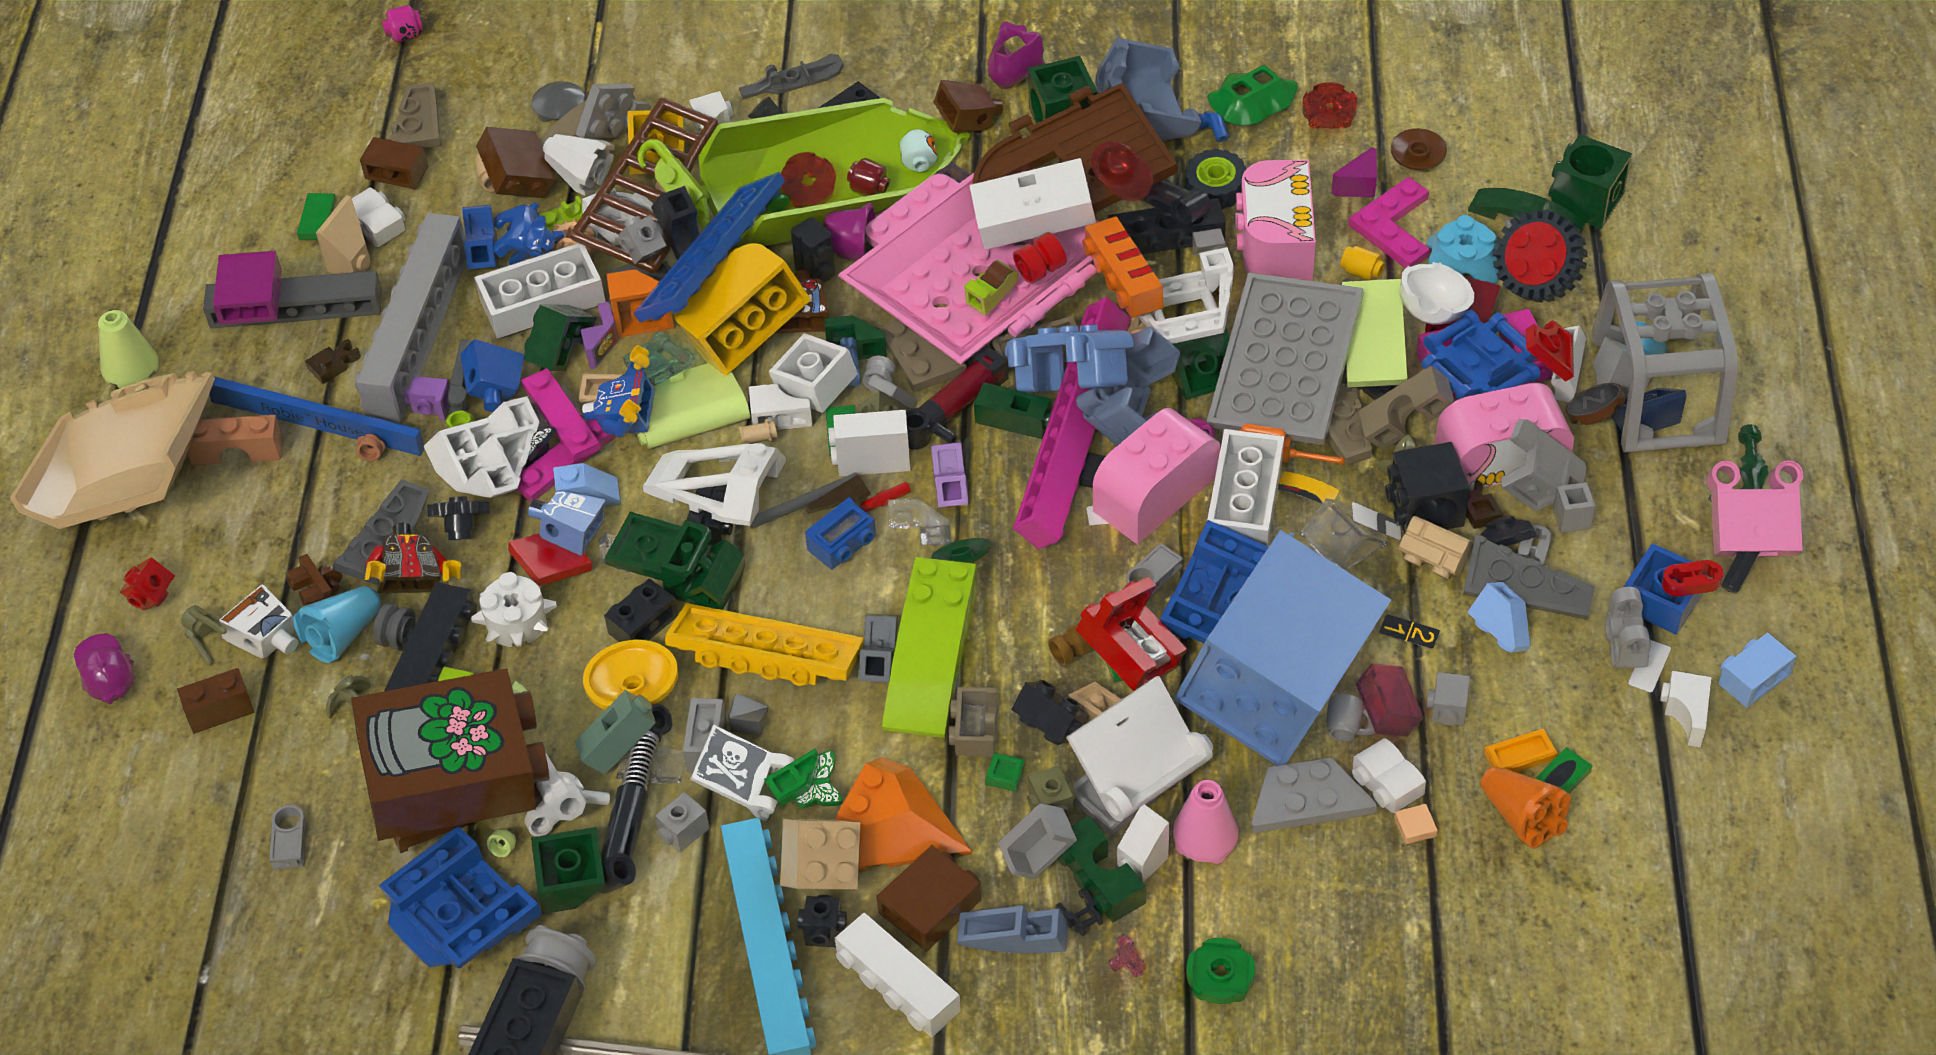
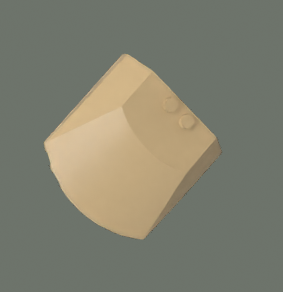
M190 371L185 374V378H178L175 373L146 379L112 391L110 394L112 398L100 404H97L95 399L87 402L86 406L88 409L74 417L71 412L61 416L10 496V500L17 511L55 528L62 529L97 518L98 520H104L112 514L122 511L128 513L140 506L164 500L185 460L215 379L213 374L205 372L201 375L202 377H198L195 371Z

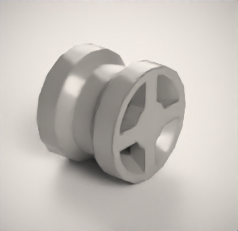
M884 356L871 357L867 362V371L862 379L864 386L873 392H878L877 389L868 384L871 377L875 374L892 383V377L896 370L894 362Z

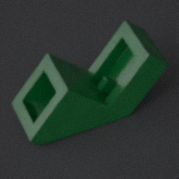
M853 315L824 318L826 341L841 345L840 340L842 338L853 337L856 340L858 360L870 359L873 356L887 357L884 332Z

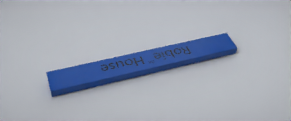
M214 377L215 379L209 393L213 403L260 415H276V418L279 420L356 440L360 436L374 434L384 442L385 447L421 456L425 450L420 429L218 377Z

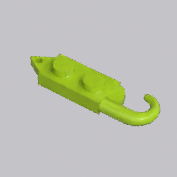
M658 139L645 141L638 151L640 166L642 168L646 167L645 154L648 150L654 149L661 157L655 167V179L666 192L685 186L696 207L697 216L709 219L707 205L709 195L681 161L675 158L663 142Z

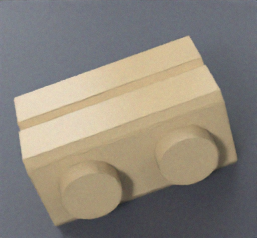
M1413 516L1398 549L1405 554L1404 560L1419 567L1422 562L1433 566L1431 572L1448 579L1450 574L1456 577L1460 576L1474 543L1462 536Z

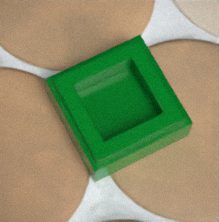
M994 753L985 777V785L1017 792L1025 768V760Z

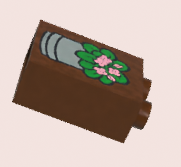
M507 668L351 698L356 735L378 841L536 810L534 783L550 780L546 752L543 742L526 745L523 731L537 729L533 700L530 691L513 693Z

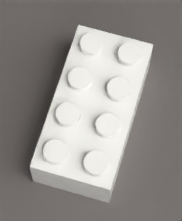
M580 243L474 277L480 302L497 339L533 327V316L540 304L570 305L583 311L605 302L601 278L585 245Z
M1224 429L1207 520L1268 546L1283 461L1284 436Z

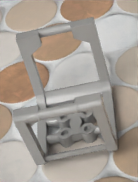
M1708 272L1698 273L1695 277L1636 282L1609 280L1606 282L1592 329L1594 346H1601L1606 336L1624 344L1625 340L1628 350L1631 377L1621 438L1623 452L1726 444L1736 385L1738 360L1733 333L1714 275ZM1692 285L1690 291L1679 292L1677 298L1665 299L1661 294L1652 293L1647 297L1645 303L1631 304L1627 290ZM1615 308L1621 325L1619 327L1611 325ZM1701 310H1709L1711 321L1702 320L1701 316H1699ZM1645 315L1650 319H1654L1653 324H1647L1649 326H1637L1634 316ZM1715 332L1720 349L1644 355L1641 338H1652L1658 342L1676 339L1693 340L1697 339L1701 333ZM1721 371L1714 415L1695 424L1692 435L1653 438V428L1640 423L1646 377Z

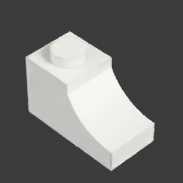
M720 91L689 100L691 109L717 119L718 125L729 123L730 117L733 116L729 100L724 101ZM693 121L698 134H700L704 125Z
M778 384L749 387L753 424L763 423L768 418V421H775L777 430L812 426L809 398L791 397L783 393L779 389Z
M1672 671L1669 683L1663 682L1660 701L1666 702L1665 715L1672 716L1683 726L1687 735L1688 746L1701 748L1706 730L1711 677Z

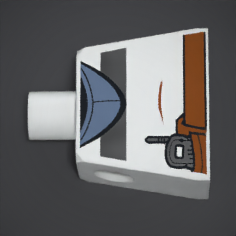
M263 584L219 619L220 625L227 630L226 634H222V638L225 641L259 658H266L277 648L284 654L289 655L298 645V640L292 636L295 632L292 614Z

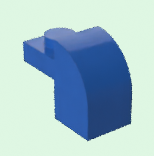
M491 204L463 207L462 213L466 234L464 248L467 269L496 267L498 255L494 253L493 243L497 241V233L494 228Z

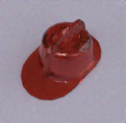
M1109 141L1099 145L1093 152L1091 167L1094 174L1117 196L1133 202L1141 200L1149 194L1153 185L1151 169L1132 147L1121 142Z

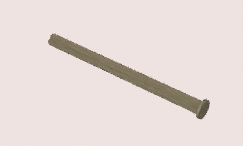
M461 1025L457 1034L458 1044L472 1046L481 1027ZM571 1037L563 1038L556 1055H714ZM727 1052L721 1053V1055H728Z

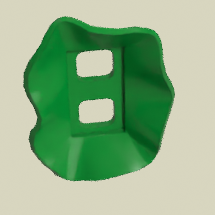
M1264 64L1248 73H1229L1221 87L1216 91L1210 92L1207 98L1211 107L1222 116L1225 122L1242 126L1255 125L1270 115L1289 107L1297 92L1298 83L1294 80L1278 76ZM1266 73L1272 80L1261 84L1254 76ZM1239 84H1244L1251 91L1244 95H1238L1232 88Z

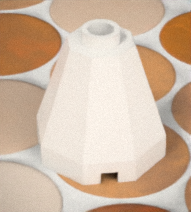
M555 134L553 137H549L543 146L545 160L574 191L584 196H591L597 191L593 189V186L595 184L602 185L614 160V155L609 153V150H614V145L604 140Z

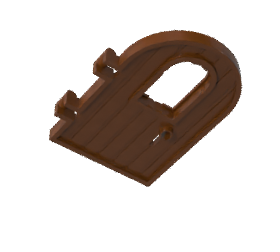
M1122 82L1093 96L1090 87L1087 85L1068 95L1072 107L1037 124H1033L1029 114L1008 123L1012 135L994 145L982 157L974 172L973 184L1029 171L1056 157L1061 163L1081 158L1093 211L1096 213L1179 173L1176 161ZM1086 99L1090 107L1082 110L1079 102ZM1026 127L1031 135L1022 138L1019 130Z

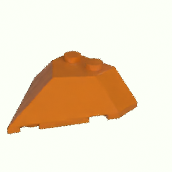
M884 757L864 765L836 815L835 820L860 822L858 872L866 871L869 866L887 864V867L911 864L931 845L940 852L945 851L949 854L959 853V856L972 854L969 846L911 767Z

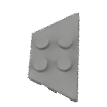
M1332 757L1268 767L1253 816L1251 830L1252 833L1375 814L1377 806L1376 802Z

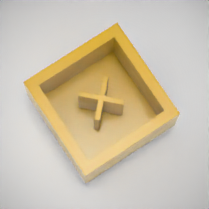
M651 110L628 111L629 144ZM667 110L663 112L660 117L661 120L683 128V117ZM652 129L647 137L658 139L665 145L685 153L684 141L656 129ZM648 150L644 160L657 165L661 157L657 153ZM630 167V175L648 174Z

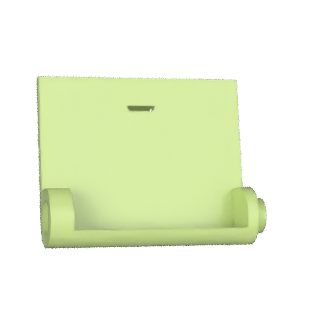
M706 363L650 380L655 388L649 428L648 432L637 433L640 445L646 444L648 449H652L750 419L749 407L744 393L732 372L724 376L712 365Z

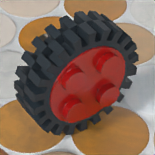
M1538 209L1532 210V214L1527 212L1521 213V219L1513 218L1509 221L1512 224L1510 228L1503 227L1501 230L1505 234L1503 238L1497 237L1495 243L1500 245L1499 250H1493V256L1497 257V261H1493L1494 268L1499 270L1496 275L1498 279L1504 282L1502 285L1506 289L1511 290L1512 293L1526 300L1542 303L1543 300L1548 302L1555 301V296L1562 298L1566 295L1564 292L1566 289L1572 291L1576 287L1573 284L1574 280L1580 281L1583 277L1579 272L1581 268L1586 269L1587 263L1583 261V257H1588V251L1583 248V245H1587L1586 241L1580 236L1581 231L1574 226V223L1549 210L1542 212Z

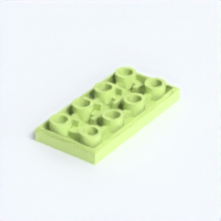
M1401 279L1342 282V285L1363 288L1364 292L1346 361L1347 387L1400 385L1408 380L1403 302L1400 295Z

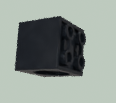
M1447 442L1392 452L1391 465L1387 466L1389 484L1385 485V494L1389 503L1392 502L1394 505V520L1397 526L1402 527L1403 533H1406L1413 516L1446 530L1464 527L1470 487L1453 443Z

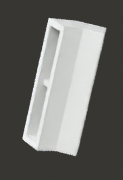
M1579 325L1564 328L1573 336L1574 377L1565 382L1553 372L1551 384L1555 388V399L1568 403L1573 399L1576 392L1586 336Z

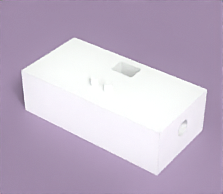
M1081 158L969 185L984 250L1036 238L1046 232L1057 233L1096 223Z

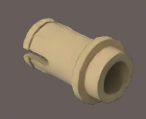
M768 418L763 423L739 427L742 444L765 440L773 442V438H778L775 421H768Z

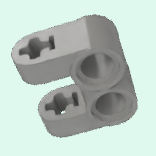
M1622 587L1614 591L1611 596L1608 612L1606 613L1605 631L1607 641L1610 643L1611 663L1614 669L1648 666L1651 642L1648 629L1643 626L1641 614L1643 605L1640 591L1635 587Z

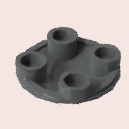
M557 81L539 88L533 95L531 103L533 110L538 115V119L542 122H549L551 120H559L571 109L585 101L583 90L578 85L571 82Z

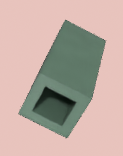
M624 690L575 741L581 762L606 774L656 723L651 710V703L642 695L636 696Z

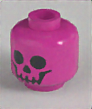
M409 5L387 10V19L382 20L385 35H391L396 43L416 39L419 36V31L423 30L418 10H413Z

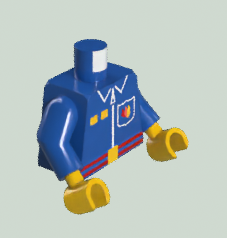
M636 345L631 351L630 361L632 362L626 373L617 379L602 383L599 386L596 402L583 405L582 410L586 421L597 420L605 433L620 438L624 437L627 433L648 432L655 395V388L644 372V368L649 366L650 360L647 357L649 350Z

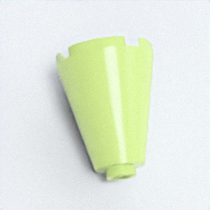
M112 310L103 314L98 321L100 371L104 380L108 384L113 383L118 388H122L150 379L149 375L154 370L157 372L159 368V358L154 348L124 312Z

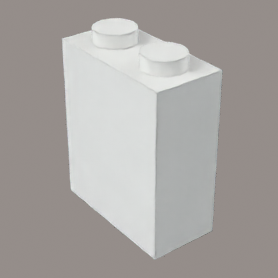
M906 410L833 415L834 428H828L830 446H836L831 447L832 465H838L839 477L848 476L855 472L858 475L910 471Z

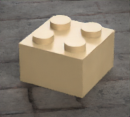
M783 819L780 886L795 889H857L860 822L848 820Z

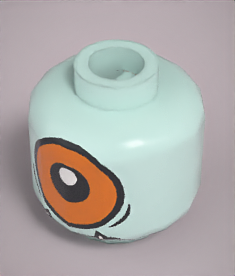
M917 129L908 132L901 139L899 146L901 160L906 168L922 172L935 164L937 150L935 140L931 134Z

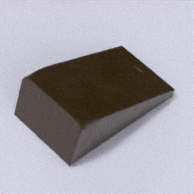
M856 475L810 503L806 507V512L809 514L838 506L849 497L853 501L869 497L871 493L860 475Z

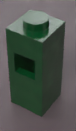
M983 383L974 402L975 423L1038 439L1043 438L1052 412L1050 398L988 383Z

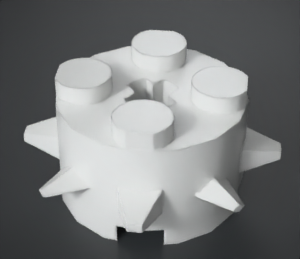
M512 572L503 573L499 579L490 584L484 592L480 593L481 611L473 615L471 619L474 623L486 625L488 630L487 642L494 640L496 643L507 647H513L512 643H514L518 647L522 646L524 641H527V644L532 643L542 635L543 631H548L546 614L556 608L557 604L556 601L544 599L540 590L541 586H538L531 579L516 576Z

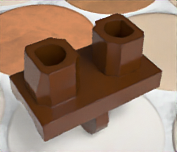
M308 554L299 557V567L286 572L288 584L293 591L305 586L309 587L299 592L303 606L329 598L332 591H337L340 588L339 583L343 576L341 572L332 569L333 566L321 565L317 569Z

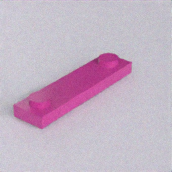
M548 368L521 380L522 387L548 425L558 430L555 435L574 462L601 450L599 441Z
M597 420L585 422L599 441L600 448L616 437L615 435L605 433ZM559 442L520 473L519 478L521 479L516 491L532 502L533 499L539 498L555 485L554 467L580 464L593 454L574 462L562 443Z

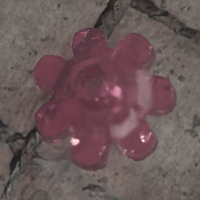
M1120 935L1117 938L1119 947L1116 948L1118 955L1108 960L1111 969L1115 972L1123 967H1127L1133 976L1143 975L1142 971L1146 970L1147 967L1143 960L1138 959L1140 954L1135 947L1133 948L1134 941L1129 936Z

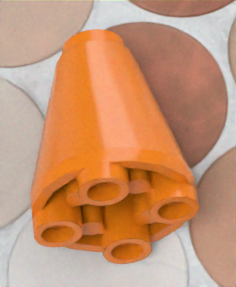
M1491 767L1484 773L1481 779V787L1484 789V793L1518 838L1528 847L1536 849L1553 837V835L1560 836L1565 832L1568 827V820L1565 818L1567 817L1571 801L1569 793L1558 786L1505 768Z

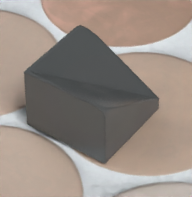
M735 694L728 717L730 731L762 735L768 707L743 695Z

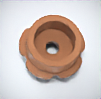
M374 434L360 436L356 441L358 446L357 454L365 461H375L385 451L384 442Z

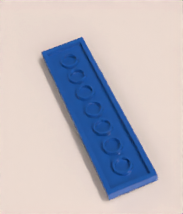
M780 172L743 185L735 191L636 309L634 315L639 322L651 318L654 321L658 320L666 313L671 311L678 313L688 305L687 300L689 297L696 294L702 288L700 284L703 280L715 272L714 267L728 256L727 251L740 242V235L754 225V218L767 209L765 205L768 201L774 199L779 194L778 189L785 182Z

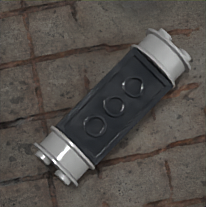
M538 925L536 929L530 930L526 936L528 946L524 954L517 956L516 959H512L468 1055H556L580 1002L582 993L585 990L583 979L587 971L592 970L596 965V957L586 947V940L579 935H566L543 925Z

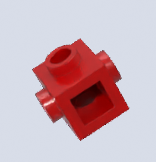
M151 557L138 564L137 567L133 566L125 574L123 581L126 583L120 590V593L127 598V601L132 606L141 608L143 611L153 605L158 607L167 598L169 592L166 589L175 575Z

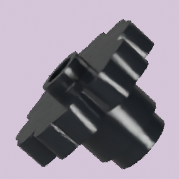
M466 496L449 497V502L427 505V512L430 518H444L445 533H448V540L473 539L472 532L475 531V516L490 514V502L467 501Z

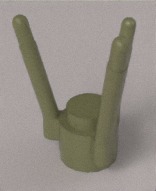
M194 605L189 607L181 617V624L187 628L184 635L192 641L205 663L212 665V660L199 641L198 636H206L213 629L221 634H226L227 630L220 625L219 619L211 613L208 614L201 607Z

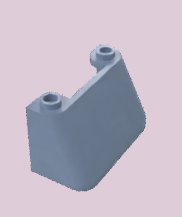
M1116 37L1096 73L1095 83L1098 93L1123 82L1162 142L1192 136L1200 127L1201 120L1198 112L1188 108L1182 114L1170 82L1179 69V63L1176 60L1173 49Z

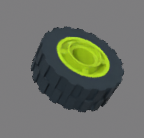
M1204 150L1202 153L1194 155V158L1190 159L1188 166H1186L1185 189L1190 191L1193 188H1200L1208 195L1209 199L1218 198L1222 209L1232 207L1236 203V193H1241L1242 176L1247 168L1244 166V161L1237 154L1231 153L1228 150Z

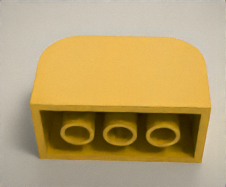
M761 244L743 245L728 254L723 261L714 267L715 272L703 280L700 284L702 288L696 294L689 297L687 300L688 305L680 312L674 313L676 322L703 359L724 376L734 370L811 300L787 263Z

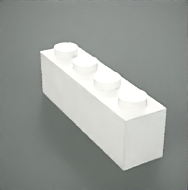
M863 913L835 937L836 957L839 962L847 969L853 968L869 989H877L883 995L885 1002L893 1010H901L907 1016L909 1023L917 1031L923 1030L932 1038L961 1012L959 994L867 914Z

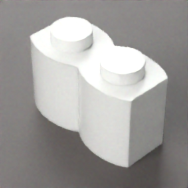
M370 187L352 198L362 233L374 246L380 247L405 231L403 223L405 216L397 206L393 207L390 205L388 199L381 191L377 192Z
M1383 738L1354 756L1352 770L1354 779L1359 785H1365L1369 790L1373 791V797L1380 807H1386L1390 812L1395 813V811H1399L1425 794L1426 780L1413 764L1404 759L1400 751L1389 740Z

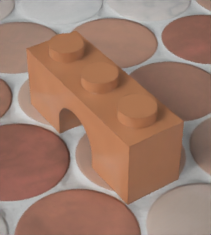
M276 415L200 419L187 453L192 466L222 464L223 450L227 448H238L245 451L249 455L251 462L280 460L283 436Z

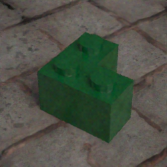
M540 304L533 316L534 324L531 334L525 342L524 360L542 368H548L549 371H566L574 344H583L581 330L594 327L597 317L570 305Z

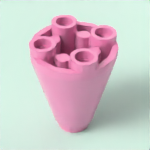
M1203 780L1193 788L1174 822L1173 839L1179 854L1195 861L1219 864L1226 860L1227 855L1232 853L1238 843L1239 828L1224 792L1216 782Z

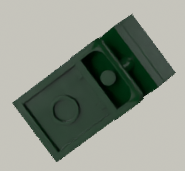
M629 512L605 556V562L608 566L663 581L664 589L677 600L720 610L724 609L746 566L744 554L727 540L707 547L712 537L711 530L705 525L685 520L682 526L634 512Z

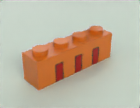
M1117 216L1085 226V239L1082 240L1083 249L1087 256L1091 255L1097 272L1104 275L1108 289L1115 292L1120 308H1125L1131 318L1164 308L1162 284Z

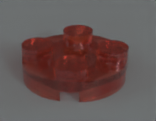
M1325 82L1313 86V91L1304 94L1302 112L1308 120V125L1314 129H1344L1351 126L1352 120L1357 113L1358 101L1353 91L1350 94L1344 90V85Z
M802 152L788 159L781 172L785 179L781 190L783 194L789 196L794 207L803 208L824 204L833 196L836 173L832 164L826 158L822 159L815 156V153ZM804 175L816 179L809 186L801 182Z

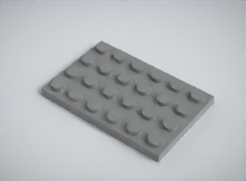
M1248 272L1207 417V424L1211 425L1214 429L1237 431L1238 429L1241 430L1242 426L1246 423L1280 428L1286 432V437L1291 438L1292 441L1325 445L1364 296L1363 288Z

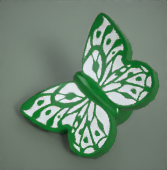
M829 750L819 754L820 759L810 790L795 799L798 807L808 808L814 804L820 806H839L843 804L841 794L830 784L831 780L829 779L834 772L836 763L833 751Z

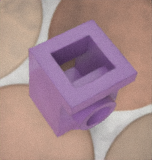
M414 376L410 388L407 387L404 393L405 405H411L413 413L438 415L439 420H446L450 407L448 403L450 389L448 379Z

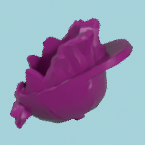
M107 633L97 634L88 637L76 646L74 658L80 673L82 689L86 690L91 697L108 704L123 698L134 683V661L130 660L129 654H124L115 637Z

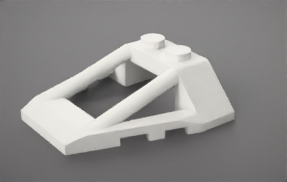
M1228 247L1199 253L1201 271L1159 279L1163 286L1164 307L1202 299L1207 311L1165 319L1162 310L1159 309L1138 316L1147 327H1153L1171 344L1224 333L1234 275V265ZM1220 285L1218 308L1212 293Z
M747 443L701 450H676L661 456L643 485V492L670 503H674L676 500L689 504V510L697 513L705 510L712 513V519L720 522L750 526L759 511V488L766 476L778 477L786 462V457L778 448L768 447L761 443ZM719 459V462H730V459H738L730 473L683 479L692 463ZM727 485L724 502L683 491Z

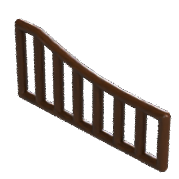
M660 98L571 231V240L650 273L657 272L671 248L664 233L662 238L667 246L654 255L651 260L646 259L634 264L629 253H625L622 248L584 232L590 223L616 234H619L625 228L624 224L597 214L603 204L634 217L640 216L641 219L651 215L653 221L659 224L654 212L610 195L615 185H618L656 201L659 195L665 192L623 176L628 166L655 176L656 165L645 161L646 167L642 168L638 162V157L635 156L641 145L645 141L650 140L647 137L652 129L693 144L688 154L666 145L675 158L679 159L691 173L699 154L718 125L717 119L669 99ZM667 110L704 125L698 135L663 121L660 117Z

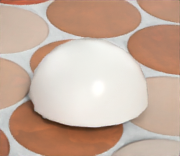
M1433 262L1432 264L1408 266L1402 272L1400 284L1402 302L1413 317L1421 322L1432 325L1450 324L1460 319L1474 302V291L1470 283L1459 272L1442 265L1440 262L1439 264Z

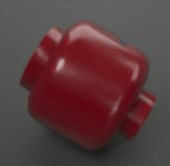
M863 158L859 162L854 161L847 174V181L850 182L851 190L864 197L885 193L890 184V179L887 178L886 167L868 158Z

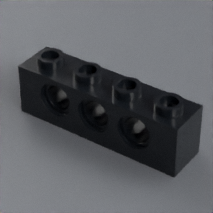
M1218 198L1210 199V211L1188 226L1181 225L1172 214L1156 207L1108 215V219L1117 216L1141 254L1192 247L1193 233L1221 228L1225 241L1226 221Z

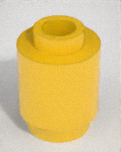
M1348 246L1342 255L1340 267L1344 268L1346 273L1369 281L1381 277L1385 268V262L1382 261L1383 257L1381 254L1359 246L1354 248Z

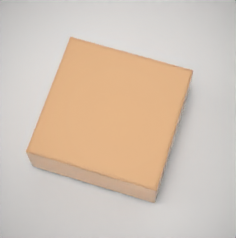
M1426 804L1395 811L1394 819L1405 845L1437 837L1438 830Z

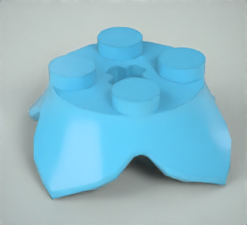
M1462 215L1457 220L1444 225L1440 231L1435 232L1428 238L1427 246L1429 249H1432L1429 264L1433 262L1439 264L1440 262L1461 275L1468 273L1473 279L1497 284L1499 279L1496 273L1499 270L1494 268L1493 261H1497V257L1493 256V250L1498 249L1500 245L1495 243L1496 235L1487 226L1474 221L1471 216Z

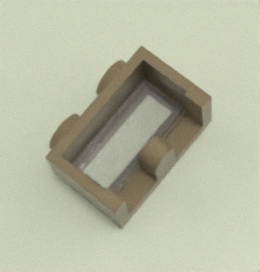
M958 687L957 700H951V719H956V724L949 727V745H955L956 755L993 757L995 753L997 715L996 688Z

